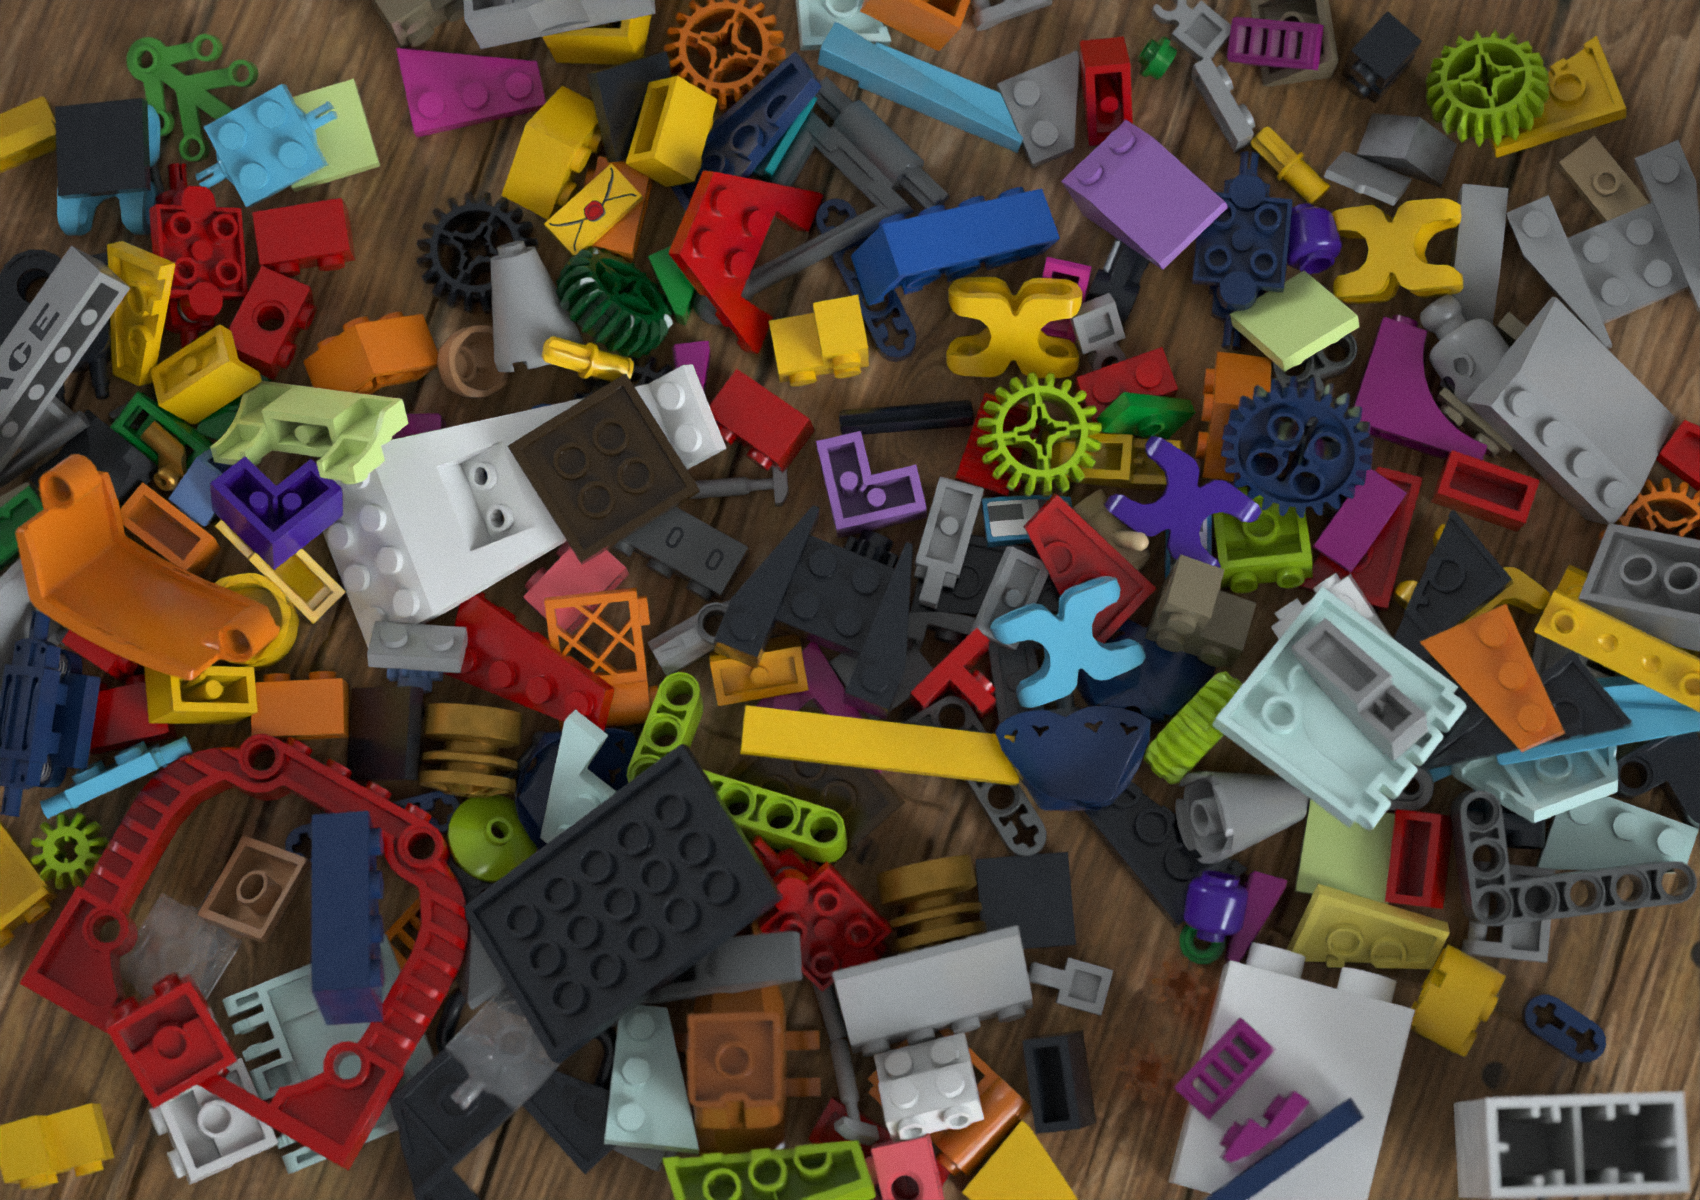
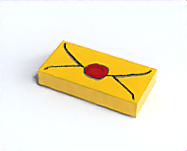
M611 163L548 219L544 226L572 256H576L581 249L587 250L639 204L643 197Z

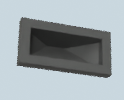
M470 927L465 958L455 980L467 1004L473 1010L507 986L474 930Z

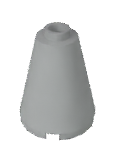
M524 241L510 242L497 247L498 255L492 257L490 261L494 362L498 372H515L512 363L522 361L523 364L527 365V369L550 364L542 359L544 342L552 336L584 345L577 326L569 319L570 313L560 305L562 300L556 294L557 288L536 248L525 247Z
M1197 771L1187 774L1181 780L1179 787L1185 786L1184 796L1181 799H1176L1175 810L1178 828L1189 851L1196 849L1202 856V858L1197 859L1201 863L1213 864L1221 862L1302 821L1309 807V797L1277 775Z

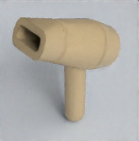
M1102 489L1097 490L1077 503L1073 510L1133 567L1140 570L1147 563L1150 557V552L1147 549L1149 544L1148 537L1142 532L1133 531L1107 511L1104 506L1107 497Z

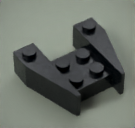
M813 505L731 598L714 639V652L757 669L774 627L857 659L858 661L844 692L843 703L887 720L904 678L906 667L913 544L905 543L894 569L814 537L813 533L819 521L820 507Z

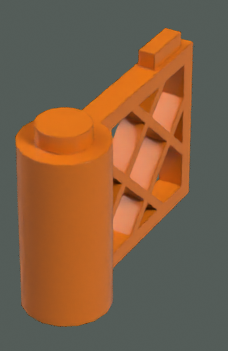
M637 587L545 597L544 604L549 641H551L550 646L564 656L574 646L593 661L588 669L594 673L599 666L603 668L606 672H597L595 674L615 688L605 728L645 723L659 689L658 685H649L642 634V626L650 625L647 596L638 597ZM628 601L630 618L619 631L599 616L608 603ZM599 604L594 611L586 606ZM575 607L588 618L572 636L557 624L556 609ZM593 622L613 636V639L600 655H597L579 641ZM631 626L633 641H631L628 637L625 636L626 632L631 628ZM559 636L568 642L562 650ZM620 641L635 653L637 668L617 670L604 659ZM559 720L560 731H562L564 722Z
M949 1028L939 1031L943 1037L955 1035ZM907 1039L904 1040L896 1049L910 1046L908 1045ZM970 1048L969 1053L972 1065L985 1076L977 1084L984 1120L972 1122L960 1129L948 1128L930 1133L932 1143L940 1150L935 1158L954 1177L960 1171L969 1176L1032 1110V1107ZM876 1069L867 1078L874 1085L868 1091V1094L882 1106Z

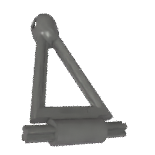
M827 76L822 81L818 79L822 88L815 97L818 98L816 104L835 121L834 125L829 128L811 110L769 183L792 187L816 147L876 207L752 270L741 294L750 303L755 294L873 234L879 228L878 223L881 220L896 214H904L906 217L913 213L914 210L896 191L904 188L924 209L936 205H944V202L950 198V195L922 169L924 160L863 101L857 100L853 102ZM696 290L693 297V307L696 314L708 324L722 325L715 315L716 308L705 295H700Z

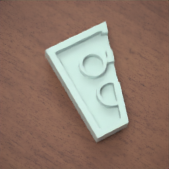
M1605 796L1552 817L1545 838V847L1540 852L1536 867L1581 871L1653 861H1678L1687 864L1699 829ZM1672 869L1665 872L1669 874H1676Z
M638 1005L618 1020L604 1144L692 1154L699 1153L667 1008Z

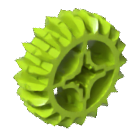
M1494 29L1490 37L1482 38V35L1476 30L1473 40L1467 41L1458 36L1456 48L1444 45L1441 52L1442 58H1433L1431 72L1426 77V88L1428 90L1426 101L1431 109L1435 123H1442V128L1446 135L1457 131V138L1461 143L1471 136L1475 137V143H1477L1479 148L1485 139L1492 138L1493 142L1499 146L1502 136L1508 135L1516 141L1519 136V128L1531 131L1534 125V118H1542L1544 103H1547V99H1549V87L1547 86L1549 74L1546 67H1543V59L1540 53H1532V46L1529 44V41L1517 44V38L1514 33H1511L1505 39H1500L1496 29ZM1483 80L1487 81L1488 89H1491L1492 96H1488L1487 88L1483 85Z
M1035 372L1028 374L1027 388H1024L1018 377L1012 378L1009 382L1012 395L1006 389L998 387L994 394L1000 404L987 401L983 407L985 412L993 418H980L977 425L978 428L991 432V434L979 437L977 445L993 448L992 451L987 452L982 457L984 464H990L996 460L999 462L1000 465L994 470L992 476L995 479H999L1005 472H1008L1012 477L1006 487L1011 491L1017 486L1019 480L1026 482L1024 495L1029 497L1035 490V484H1040L1043 497H1049L1052 494L1053 481L1062 493L1068 491L1070 486L1066 475L1073 481L1080 483L1085 475L1078 465L1091 469L1096 463V460L1085 451L1096 452L1101 448V442L1088 437V435H1095L1102 430L1101 423H1087L1086 419L1095 415L1097 412L1096 407L1092 405L1081 409L1079 404L1087 396L1086 392L1081 390L1074 398L1067 394L1072 386V381L1069 379L1063 382L1060 389L1053 387L1055 375L1052 373L1047 374L1043 386L1039 385ZM1028 401L1027 423L1020 427H1014L1012 431L1003 432L1006 414L1018 404ZM1042 401L1050 402L1061 408L1068 415L1072 424H1068V421L1060 422L1052 419L1048 415L1046 405ZM1036 420L1037 425L1044 427L1042 432L1047 429L1050 434L1043 443V449L1041 444L1035 443L1037 438L1031 440L1028 435L1031 434L1036 426ZM1076 438L1071 458L1063 465L1051 469L1052 446L1065 442L1066 439ZM1011 445V448L1027 450L1037 470L1019 463L1010 454L1006 446Z
M1226 671L1217 673L1146 748L1143 759L1151 766L1150 769L1159 778L1163 777L1170 785L1179 783L1225 735L1212 724L1243 685L1237 678L1234 679Z

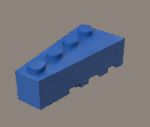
M1016 187L1001 193L997 199L986 201L984 196H976L961 202L957 208L946 210L944 205H936L921 211L917 217L905 219L904 214H896L881 220L878 223L879 228L851 255L867 305L870 306L883 302L884 296L890 290L902 287L904 295L923 289L922 286L938 280L943 274H945L948 282L964 278L981 268L980 263L983 262L986 269L991 270L1043 254L1060 239L1043 189L1025 192L1023 187Z

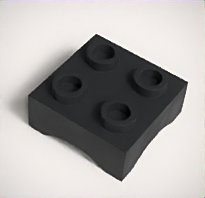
M87 409L84 414L88 418L90 426L71 438L58 454L45 464L39 466L28 479L39 487V480L43 474L71 454H80L88 458L94 464L97 471L109 473L121 509L142 482L147 485L151 481L154 474L158 472V467Z

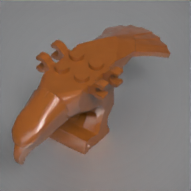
M769 911L764 912L732 937L763 934L759 930L758 922ZM779 984L732 994L717 992L695 997L694 1015H688V1033H673L677 1053H687L688 1080H684L687 1098L694 1105L699 1157H703V1154L713 1153L727 1155L749 1153L751 1150L785 1149L788 1097H821V1078H787V1051L820 1050V1031H787L785 998Z

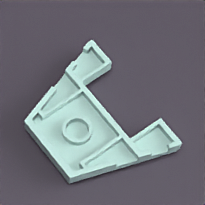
M577 710L567 717L563 725L540 836L547 844L616 793L613 788L587 768L608 737V734Z

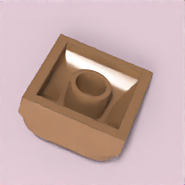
M243 835L197 915L206 923L223 929L234 938L247 937L267 943L273 937L307 878L312 862L303 856Z

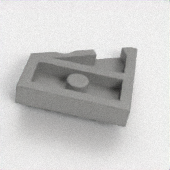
M1077 51L997 83V90L1004 99L1017 132L1023 137L1021 145L1032 169L1074 151L1079 54Z

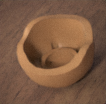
M477 325L462 328L452 333L439 349L437 364L440 377L444 385L457 395L465 398L486 397L500 390L508 380L509 372H498L494 362L493 328L490 326Z

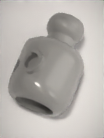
M1447 294L1427 306L1421 312L1420 320L1423 327L1427 331L1435 333L1440 340L1429 353V361L1442 379L1440 386L1447 388L1462 403L1471 407L1466 402L1467 399L1496 369L1510 347L1490 321L1475 318L1467 322L1462 315V306L1459 300Z

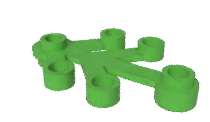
M201 34L193 42L169 47L156 38L144 37L138 39L128 50L126 58L127 67L136 79L143 81L147 103L156 110L157 114H161L164 117L165 125L160 130V136L168 135L174 128V118L166 110L164 82L173 88L177 95L184 138L179 144V152L187 161H203L209 155L210 145L203 136L198 107L216 120L233 111V108L208 90L233 85L244 88L251 87L258 79L259 73L256 65L251 61L236 60L228 68L185 75L173 65L194 59L206 62L216 61L223 51L222 42L218 37ZM209 39L213 43V52L209 56H205L202 53L201 46L204 41ZM149 51L153 55V63L150 67L145 68L142 64V56ZM245 65L249 70V77L246 81L241 82L237 77V71L241 66ZM193 140H197L201 147L199 154L195 157L189 152V144Z

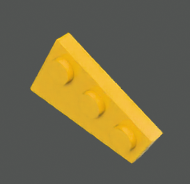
M124 241L107 244L108 268L130 287V290L110 317L112 374L137 386L153 383L150 369L155 367L158 361L175 263Z

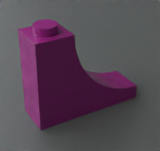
M1393 315L1392 319L1383 317L1378 326L1352 408L1362 407V416L1359 422H1370V436L1443 460L1446 459L1452 450L1483 460L1487 445L1472 439L1457 429L1439 410L1429 391L1423 364L1424 343L1427 331L1418 328L1419 323L1405 316Z

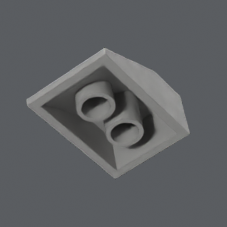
M1609 523L1578 599L1671 645L1700 651V540Z

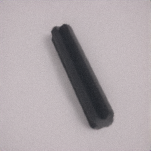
M969 400L842 410L839 413L841 435L861 431L862 435L966 427L971 426L974 421L973 405Z

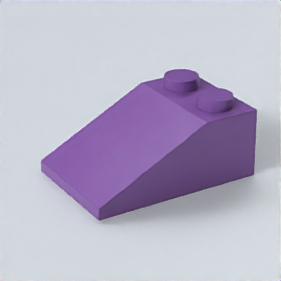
M1127 120L1111 132L1095 150L1061 181L1085 217L1162 270L1228 208L1222 198L1156 139Z

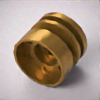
M451 703L426 705L423 736L442 742L443 750L421 753L420 761L441 766V771L419 772L418 784L434 788L447 795L460 797L489 798V796L499 794H514L516 792V781L496 776V772L518 770V763L510 758L498 756L499 748L520 745L523 715L512 710L479 705Z
M957 855L919 862L888 870L875 876L881 906H903L905 915L888 922L891 925L892 931L908 929L909 936L890 942L892 954L910 953L987 933L985 921L964 923L963 916L981 911V903L959 902L958 899L959 893L977 885L970 855Z

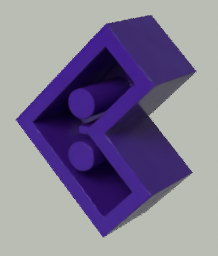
M244 456L210 483L212 511L273 570L343 516V489L333 479L320 478L318 466L312 459L276 486Z

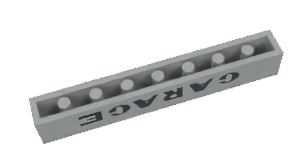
M72 245L0 347V473L130 290V287L102 261Z

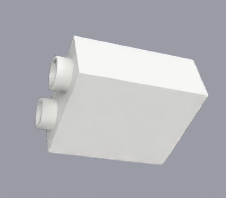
M1251 943L1246 964L1230 960L1223 965L1199 1060L1240 1017L1258 1032L1275 1051L1209 1121L1188 1102L1168 1182L1211 1194L1332 1108L1351 1097L1365 1117L1249 1200H1367L1414 1014V1009L1391 1004L1397 981L1378 974L1342 967L1337 989L1301 979L1305 956L1259 943ZM1238 1035L1231 1041L1250 1060L1257 1055ZM1224 1049L1219 1053L1218 1056L1237 1074L1244 1069ZM1211 1063L1204 1069L1224 1089L1231 1083ZM1198 1077L1193 1081V1086L1211 1103L1218 1097ZM1295 1090L1310 1101L1302 1113L1285 1131L1260 1150L1232 1163H1226L1219 1158L1225 1150L1224 1147L1219 1145V1142L1234 1121L1243 1125L1246 1119L1251 1118L1262 1127H1265L1269 1121L1262 1117V1115L1278 1093L1286 1098L1290 1091Z
M1684 1092L1484 1098L1454 1103L1458 1195L1461 1198L1690 1192Z

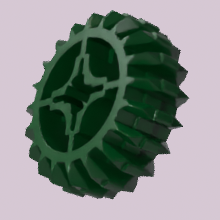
M589 247L587 250L581 249L576 256L573 255L565 264L564 268L560 271V276L556 280L558 286L556 294L562 300L561 307L571 314L569 317L570 321L576 322L582 328V333H588L593 337L595 343L600 342L604 344L610 352L617 350L621 356L628 357L631 355L636 358H640L643 354L648 355L661 344L664 337L668 334V329L673 324L671 319L673 312L666 304L668 301L666 296L659 293L658 284L652 283L646 277V272L638 270L634 262L628 263L620 254L612 255L608 249L598 250L594 247Z

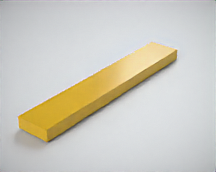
M745 706L740 754L1015 786L1019 784V776L1003 753L996 734ZM1005 735L1006 739L1014 743L1015 736Z

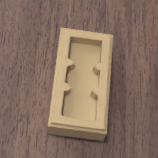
M1595 135L1557 164L1559 170L1603 223L1649 204V201Z

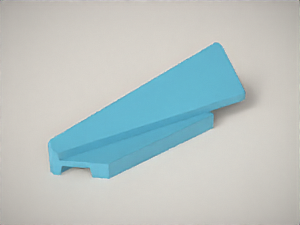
M835 22L821 46L818 65L859 81L858 87L1018 153L1023 137L1017 132L1001 93L876 42L874 45L840 23Z
M1626 676L1596 678L1632 721L1633 725L1630 728L1535 747L1524 752L1516 751L1497 755V763L1499 765H1507L1700 731V712Z

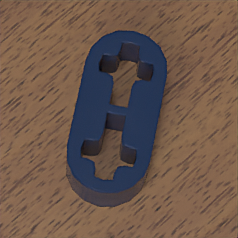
M1538 995L1531 998L1523 1007L1522 1022L1524 1027L1532 1035L1570 1060L1577 1063H1588L1598 1059L1603 1054L1606 1047V1036L1603 1030L1595 1022L1560 999L1551 995ZM1547 1004L1552 1006L1553 1009L1550 1015L1562 1023L1561 1027L1557 1029L1547 1023L1539 1028L1535 1024L1538 1017L1532 1012L1534 1007L1543 1008ZM1568 1028L1578 1034L1589 1030L1592 1033L1590 1042L1595 1045L1593 1051L1583 1050L1580 1054L1575 1051L1577 1042L1565 1034Z

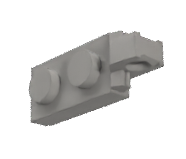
M940 476L915 561L916 570L914 578L924 580L919 597L920 605L936 609L943 586L954 588L956 579L961 574L984 488Z

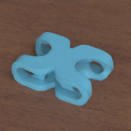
M148 104L150 167H152L160 155V119L156 110ZM151 182V191L63 199L58 196L57 189L58 224L67 236L87 234L92 229L96 208L105 199L117 197L120 203L121 219L124 226L135 235H149L151 233L149 209L156 204L155 197L158 195V190L154 183Z
M1102 576L1066 589L1059 598L1057 615H1053L1042 604L1031 603L1006 613L992 622L990 629L993 637L1001 643L1009 645L1019 641L1034 640L1044 646L1045 659L1040 670L1021 680L1016 688V697L1021 706L1033 708L1071 694L1077 686L1079 669H1084L1093 679L1104 681L1134 669L1144 662L1146 658L1142 645L1134 640L1124 639L1104 644L1093 637L1092 623L1096 614L1117 602L1120 597L1121 590L1117 578Z

